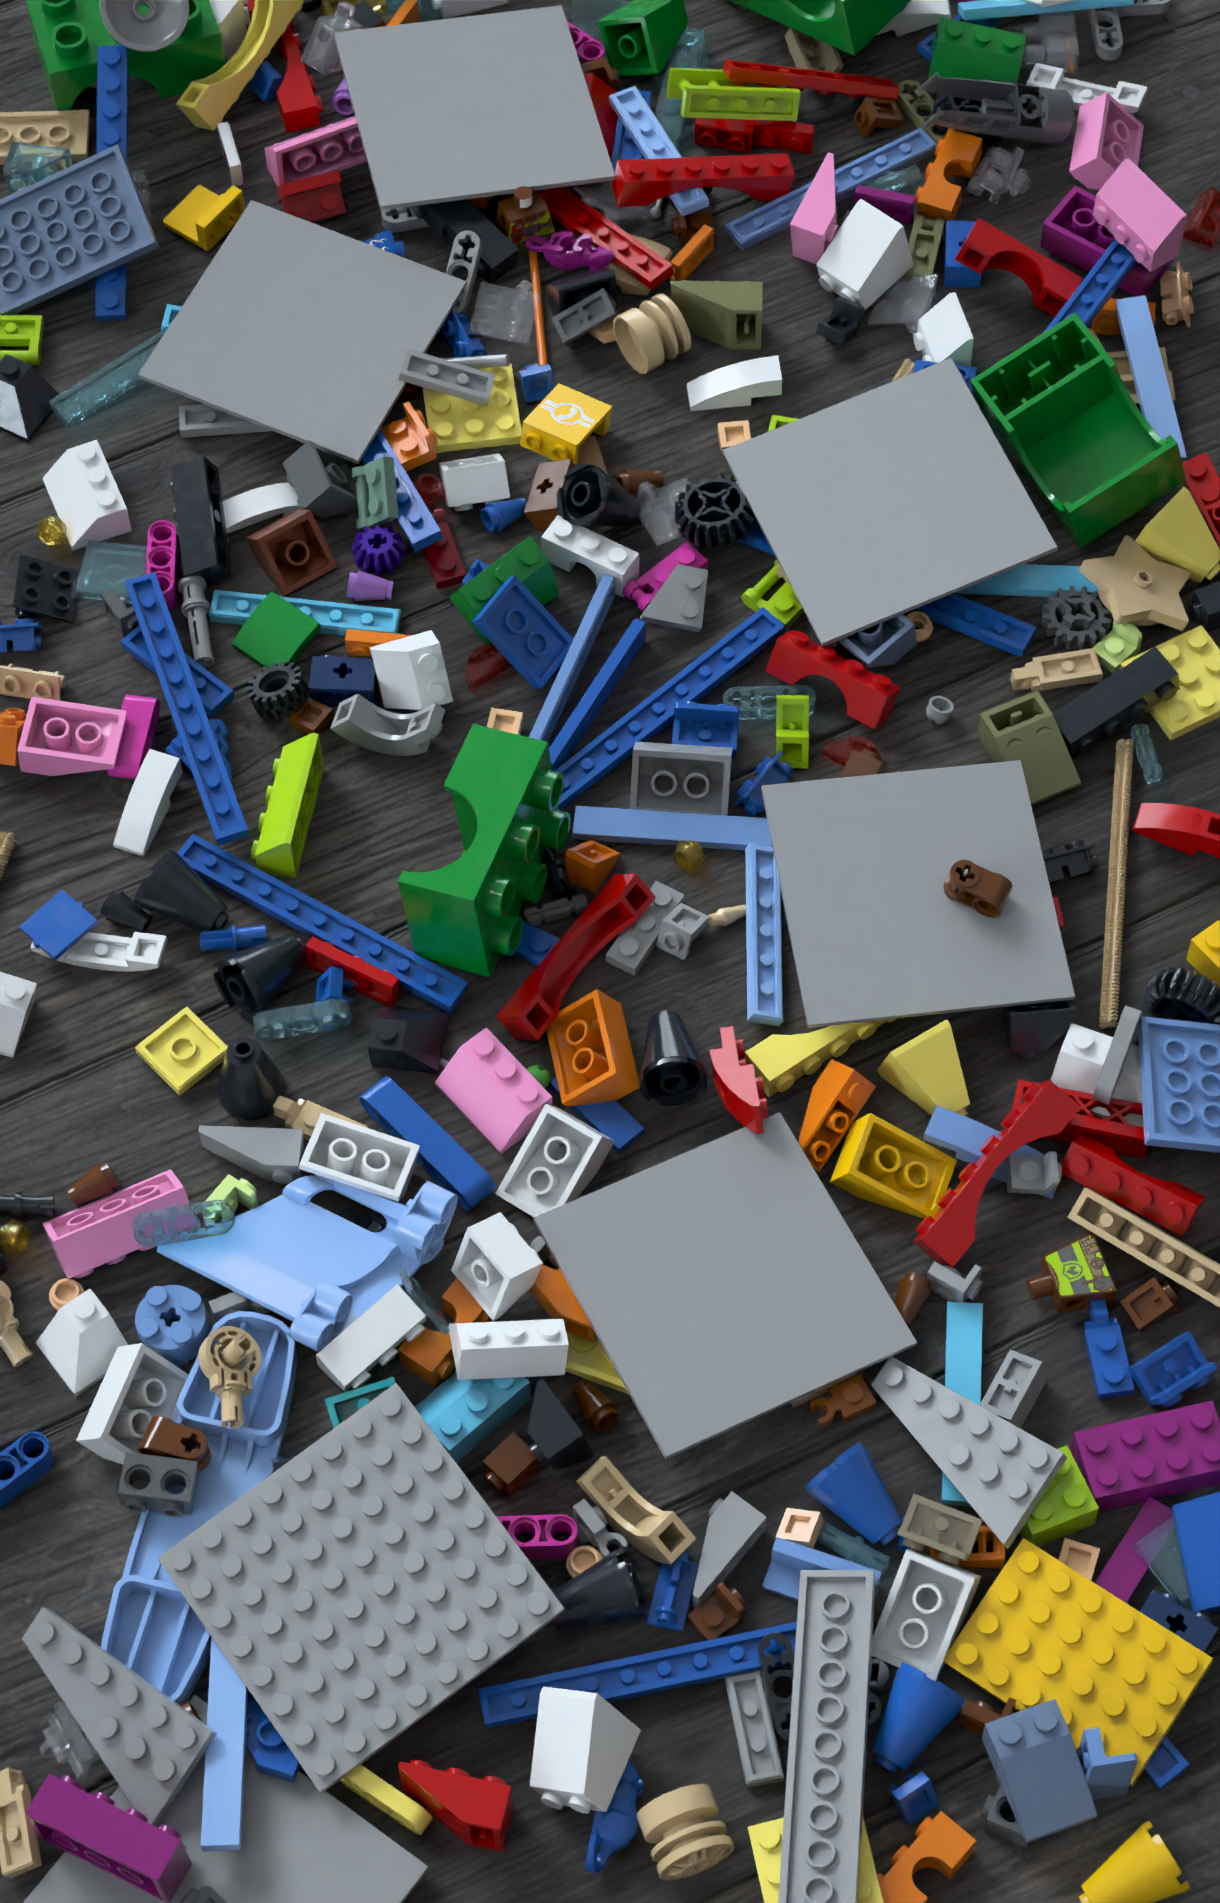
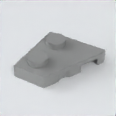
M677 564L640 616V620L699 633L702 629L708 570Z

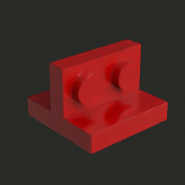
M339 170L284 183L276 188L278 200H281L284 212L308 222L347 213L339 186L341 182Z

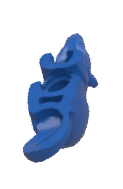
M628 1759L607 1811H595L585 1870L590 1873L601 1872L607 1865L611 1855L628 1847L638 1832L635 1805L637 1796H641L643 1793L642 1786L644 1782L639 1778L636 1767L630 1759ZM598 1844H599V1845H600V1848H599V1853H598V1856H597V1846H598Z

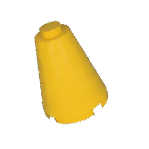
M1147 1821L1081 1885L1085 1893L1080 1895L1079 1898L1082 1903H1154L1184 1893L1191 1888L1187 1881L1181 1885L1178 1882L1177 1877L1182 1873L1159 1834L1151 1838L1147 1831L1151 1830L1153 1825L1150 1821Z

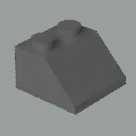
M308 440L283 462L288 474L286 476L287 481L294 488L298 496L297 503L301 509L311 510L312 514L321 518L358 511L356 480L352 479V469L348 460L333 455L324 447Z

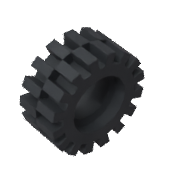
M281 661L280 666L276 662L271 663L272 668L269 669L264 666L261 668V674L256 672L253 675L255 680L250 679L248 681V696L261 718L264 716L265 719L270 720L273 716L275 720H279L283 714L287 718L291 716L290 711L293 710L296 713L300 710L298 705L304 706L307 703L305 698H309V687L300 668L296 667L292 662L288 665L286 661Z

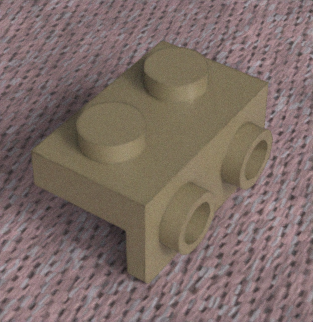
M790 28L784 35L796 68L837 73L843 68V63L836 47L793 28Z
M913 1493L902 1526L897 1534L905 1537L903 1545L921 1552L924 1551L925 1546L931 1547L939 1551L937 1558L958 1566L960 1559L968 1562L983 1520Z

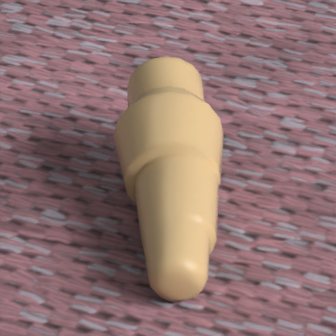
M746 905L718 909L716 913L708 915L709 925L711 927L718 925L727 926L737 919L745 917Z

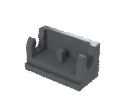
M602 288L551 319L563 344L571 348L575 345L573 340L609 319L615 318L620 313L615 308L617 305L612 296Z

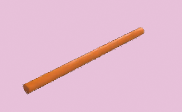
M528 250L539 366L548 364L538 252Z

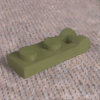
M915 215L909 240V249L914 266L901 277V281L931 286L946 218L936 217V220L925 218V215Z

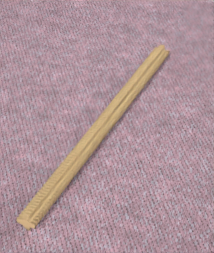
M1119 739L1116 742L1099 1027L1102 1029L1107 1027L1116 1028V1024H1118L1116 1022L1118 1018L1116 1017H1118L1117 1013L1119 1012L1117 1011L1119 1009L1117 1007L1119 1006V996L1117 995L1120 994L1118 993L1120 991L1118 989L1120 987L1118 985L1120 984L1119 977L1121 976L1119 974L1121 973L1119 971L1121 967L1119 966H1121L1120 959L1122 958L1120 956L1122 955V949L1120 948H1122L1121 944L1123 943L1121 942L1123 940L1121 938L1123 937V931L1121 930H1123L1122 926L1124 925L1122 924L1124 922L1122 920L1124 919V913L1122 912H1124L1123 908H1125L1123 906L1125 899L1123 898H1125L1124 891L1126 889L1124 887L1126 885L1124 884L1126 882L1124 880H1126L1125 873L1127 872L1125 871L1127 869L1125 867L1127 866V860L1125 859H1127L1126 856L1128 855L1126 853L1128 852V846L1126 845H1128L1127 838L1129 836L1127 835L1129 833L1127 831H1129L1128 821L1130 820L1128 818L1130 817L1128 815L1130 808L1128 807H1130L1129 803H1131L1129 801L1131 800L1129 793H1131L1130 786H1132L1130 784L1132 777L1130 776H1132L1131 769L1133 767L1131 766L1133 765V760L1131 759H1133L1132 752H1134L1132 750L1134 748V743H1132L1134 741L1132 739Z

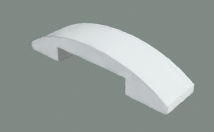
M1040 63L1035 64L1027 81V85L1069 92L1073 99L1074 110L1079 111L1081 105L1108 92L1129 113L1138 112L1147 93L1146 86L1119 81L1116 88L1065 78L1063 68Z
M289 483L273 484L241 493L223 501L226 533H231L281 513L285 517L301 509L297 503L298 496L294 488Z
M88 932L58 958L57 961L107 971L132 972L159 968L167 937L164 935L134 932L133 937L128 938ZM32 941L30 948L33 952L51 958L41 948H35Z

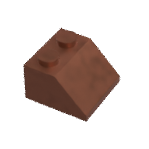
M298 509L246 538L259 566L284 596L338 567L311 510Z

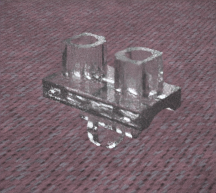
M998 146L992 153L988 163L1001 172L998 173L989 167L980 181L979 185L991 192L989 201L995 205L999 202L1001 195L1007 193L1009 189V193L1012 196H1017L1018 193H1026L1031 186V179L1026 175L1027 171L1023 168L1017 171L1025 150L1018 146L1012 153Z
M64 1701L54 1704L56 1712L49 1718L50 1727L43 1730L46 1741L41 1744L39 1750L45 1758L55 1756L59 1764L69 1761L76 1777L79 1778L87 1775L91 1764L102 1758L88 1738L84 1739L81 1733L82 1728Z

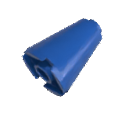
M860 1442L835 1459L834 1463L828 1468H824L805 1486L810 1495L873 1545L881 1541L885 1546L898 1535L899 1529L897 1526L902 1521L866 1448Z
M902 1663L897 1670L872 1750L878 1756L875 1762L892 1773H895L897 1768L905 1771L955 1718L965 1703V1699L939 1681L935 1682L926 1677V1673L906 1663Z

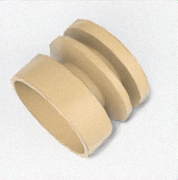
M664 294L653 296L650 301L642 302L639 309L631 308L616 316L613 320L616 342L627 362L640 374H647L661 366L665 359L672 360L678 354L687 352L691 347V337L683 315L674 302Z
M694 1784L678 1788L650 1801L637 1813V1821L645 1841L651 1844L658 1843L651 1850V1856L653 1861L658 1862L657 1872L660 1879L677 1880L703 1872L720 1863L734 1851L731 1837L725 1835L727 1833L725 1823L712 1821L719 1814V1808L710 1786Z

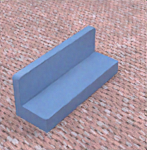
M776 1537L772 1548L771 1562L763 1582V1589L798 1601L800 1570L874 1569ZM874 1570V1573H875V1576H876V1579H875V1597H876L877 1592H878V1589H879V1586H880L881 1572H880V1571H877V1570Z
M1100 1728L1084 1729L1077 1755L1092 1800L1126 1795L1137 1764L1136 1753L1106 1757Z

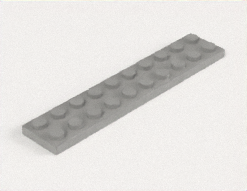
M800 1570L778 1903H858L876 1579L874 1570Z

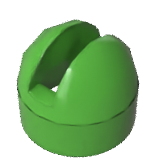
M542 1065L528 1067L526 1070L546 1089L551 1079L549 1071Z

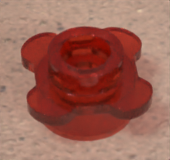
M422 474L417 482L413 483L425 505H432L435 499L444 497L445 492L442 484L434 475Z

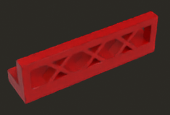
M1018 1080L1012 1110L1014 1108L1017 1111L1023 1105L1021 1103L1023 1092H1026L1033 1082ZM1060 1088L1079 1104L1081 1108L1060 1134L1042 1139L1071 1144L1073 1140L1084 1134L1112 1148L1114 1153L1145 1158L1147 1145H1145L1144 1127L1130 1125L1124 1119L1130 1113L1143 1115L1142 1103L1112 1098L1110 1104L1107 1105L1093 1100V1094ZM1095 1107L1106 1108L1111 1115L1105 1119L1095 1118L1090 1110Z

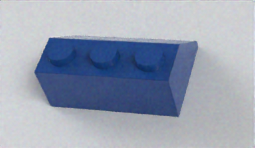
M1220 1492L1175 1504L1171 1507L1193 1613L1220 1612Z

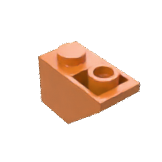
M8 708L0 714V764L16 766L19 763L17 750L27 716L22 709Z

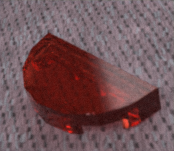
M492 643L477 648L469 655L465 667V682L471 691L513 665Z
M849 736V739H841L836 742L831 741L822 750V757L843 766L846 765L852 750L862 753L863 749H867L878 755L880 754L875 744L857 736Z

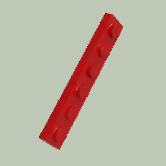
M725 59L723 67L726 77L731 83L737 85H747L748 82H754L764 88H775L776 85L787 86V89H798L800 92L806 88L814 89L816 93L822 95L840 92L849 98H859L860 95L870 96V98L897 99L899 87L895 81L888 78Z
M564 187L549 188L541 194L548 206L552 219L570 232H573L577 237L585 234L591 235L592 240L590 243L593 247L610 249L615 254L611 261L651 290L674 274V268L670 262Z

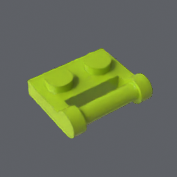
M0 315V347H29V351L0 350V361L8 354L32 366H40L44 326L42 315Z
M776 559L774 562L775 566L752 589H747L741 595V599L746 606L755 612L764 607L785 625V631H787L804 613L789 581L767 602L761 598L780 579L776 574V568L779 565Z

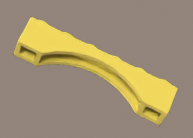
M255 0L250 26L237 52L215 73L203 79L192 81L176 103L196 127L214 131L217 124L223 121L227 111L237 101L239 94L248 81L254 77L255 71L270 54L271 48L286 31L288 24L295 14L300 11L305 0Z
M896 1019L831 1025L810 1033L795 1035L772 1034L745 1052L746 1065L753 1064L755 1078H763L764 1091L770 1097L778 1091L780 1093L785 1092L794 1084L795 1080L804 1074H813L821 1067L824 1061L832 1056H841L852 1043L859 1039H867L876 1031L877 1027L886 1021L890 1023Z

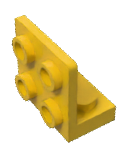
M198 185L163 219V225L209 251L237 223L245 211L242 190L232 185L224 194L219 196L207 188Z

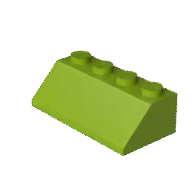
M311 733L283 746L280 759L276 758L274 761L273 786L269 785L267 788L266 813L262 812L258 825V830L261 832L259 840H254L251 850V858L256 860L257 868L269 875L297 878L324 772L320 739L317 733Z

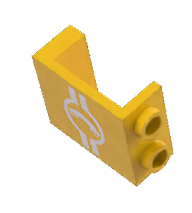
M559 383L523 421L520 446L554 461L571 459L577 465L579 447L590 434L594 432L604 436L609 431L612 406Z

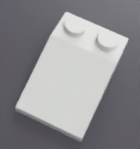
M545 1104L495 1194L532 1217L578 1198L599 1171L615 1141L562 1109Z
M913 1548L907 1549L872 1637L871 1656L896 1667L906 1663L926 1673V1677L936 1682L943 1668L947 1652L953 1645L969 1611L982 1576Z

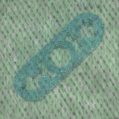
M805 685L732 687L724 693L723 704L734 706V700H740L739 720L776 719L777 705L772 708L764 707L760 703L762 699L772 697L777 700V695H809L810 716L815 711L816 694L812 688ZM751 699H755V707H751Z
M343 999L267 1010L253 1017L255 1036L261 1040H273L338 1029L352 1022L350 1004Z
M211 1200L143 1212L134 1219L132 1230L136 1241L140 1245L155 1247L226 1234L235 1224V1215L227 1202ZM221 1210L222 1214L225 1215L222 1218L221 1224H215L214 1219H209L215 1217V1211ZM202 1212L203 1218L208 1219L203 1220L204 1228H200V1220L197 1213ZM181 1215H188L193 1218V1226L184 1232L176 1230L174 1228L175 1220ZM162 1219H167L170 1234H165ZM151 1222L153 1227L156 1228L153 1230L152 1236H146L144 1231H140L145 1229V1223Z

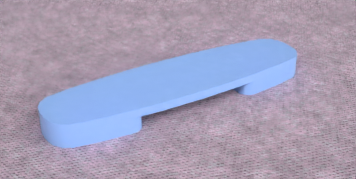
M238 1311L225 1315L214 1324L210 1332L211 1334L214 1330L223 1326L238 1327L248 1332L260 1348L262 1362L258 1373L252 1378L253 1391L248 1396H243V1418L245 1424L234 1429H230V1422H228L227 1428L221 1426V1398L216 1395V1391H210V1380L204 1375L197 1356L177 1402L179 1413L175 1422L198 1429L204 1433L210 1448L211 1461L205 1469L199 1471L192 1515L183 1514L181 1517H170L162 1514L161 1511L149 1509L141 1513L122 1579L117 1582L113 1590L102 1637L101 1648L177 1704L180 1703L181 1705L189 1701L211 1655L212 1636L157 1558L274 1473L271 1459L279 1457L294 1392L298 1354L294 1339L286 1334V1331L290 1332V1329L281 1320L256 1312ZM214 1339L212 1341L211 1349L213 1348V1345L218 1341L217 1339ZM175 1484L170 1486L167 1491L171 1494H179L185 1490V1487Z

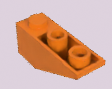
M833 1059L830 1060L812 1088L798 1140L812 1167L818 1172L822 1170L876 1087L856 1070Z
M542 1264L535 1284L528 1291L552 1319L564 1320L566 1332L595 1343L597 1335L561 1270H554Z

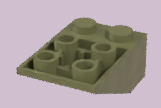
M671 281V300L683 315L689 332L729 349L761 350L763 282Z
M1038 690L980 713L977 736L994 763L1021 760L1031 806L1081 785L1080 778L1056 720Z

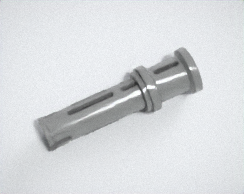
M188 576L178 582V590L182 593L184 602L181 610L183 615L188 618L194 661L202 667L208 668L214 664V657L206 616L210 611V604L205 599L204 593L206 581L200 576Z

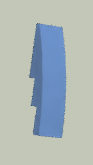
M936 1105L924 1133V1140L956 1151L955 1158L976 1164L983 1155L980 1148L992 1135L997 1137L1000 1131ZM1023 1145L1010 1154L1016 1156H1044L1027 1145ZM1004 1160L991 1177L1007 1183ZM1057 1186L1054 1189H1052L1047 1195H1039L1053 1199Z

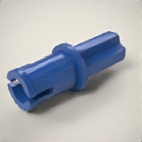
M265 924L235 928V925H231V929L203 931L199 936L202 951L233 948L234 952H236L237 948L252 947L267 942Z

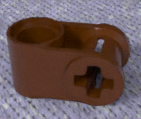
M969 860L955 862L943 885L947 897L975 909L984 916L992 918L998 917L1001 914L1013 887L1011 881L1005 876L993 873ZM965 869H968L967 874H963Z
M162 1416L152 1417L138 1448L140 1454L198 1461L199 1471L205 1469L211 1461L210 1448L208 1447L207 1438L202 1431L176 1423Z

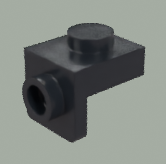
M841 296L835 300L832 313L819 322L816 334L824 337L831 344L844 345L858 334L865 310L864 307Z

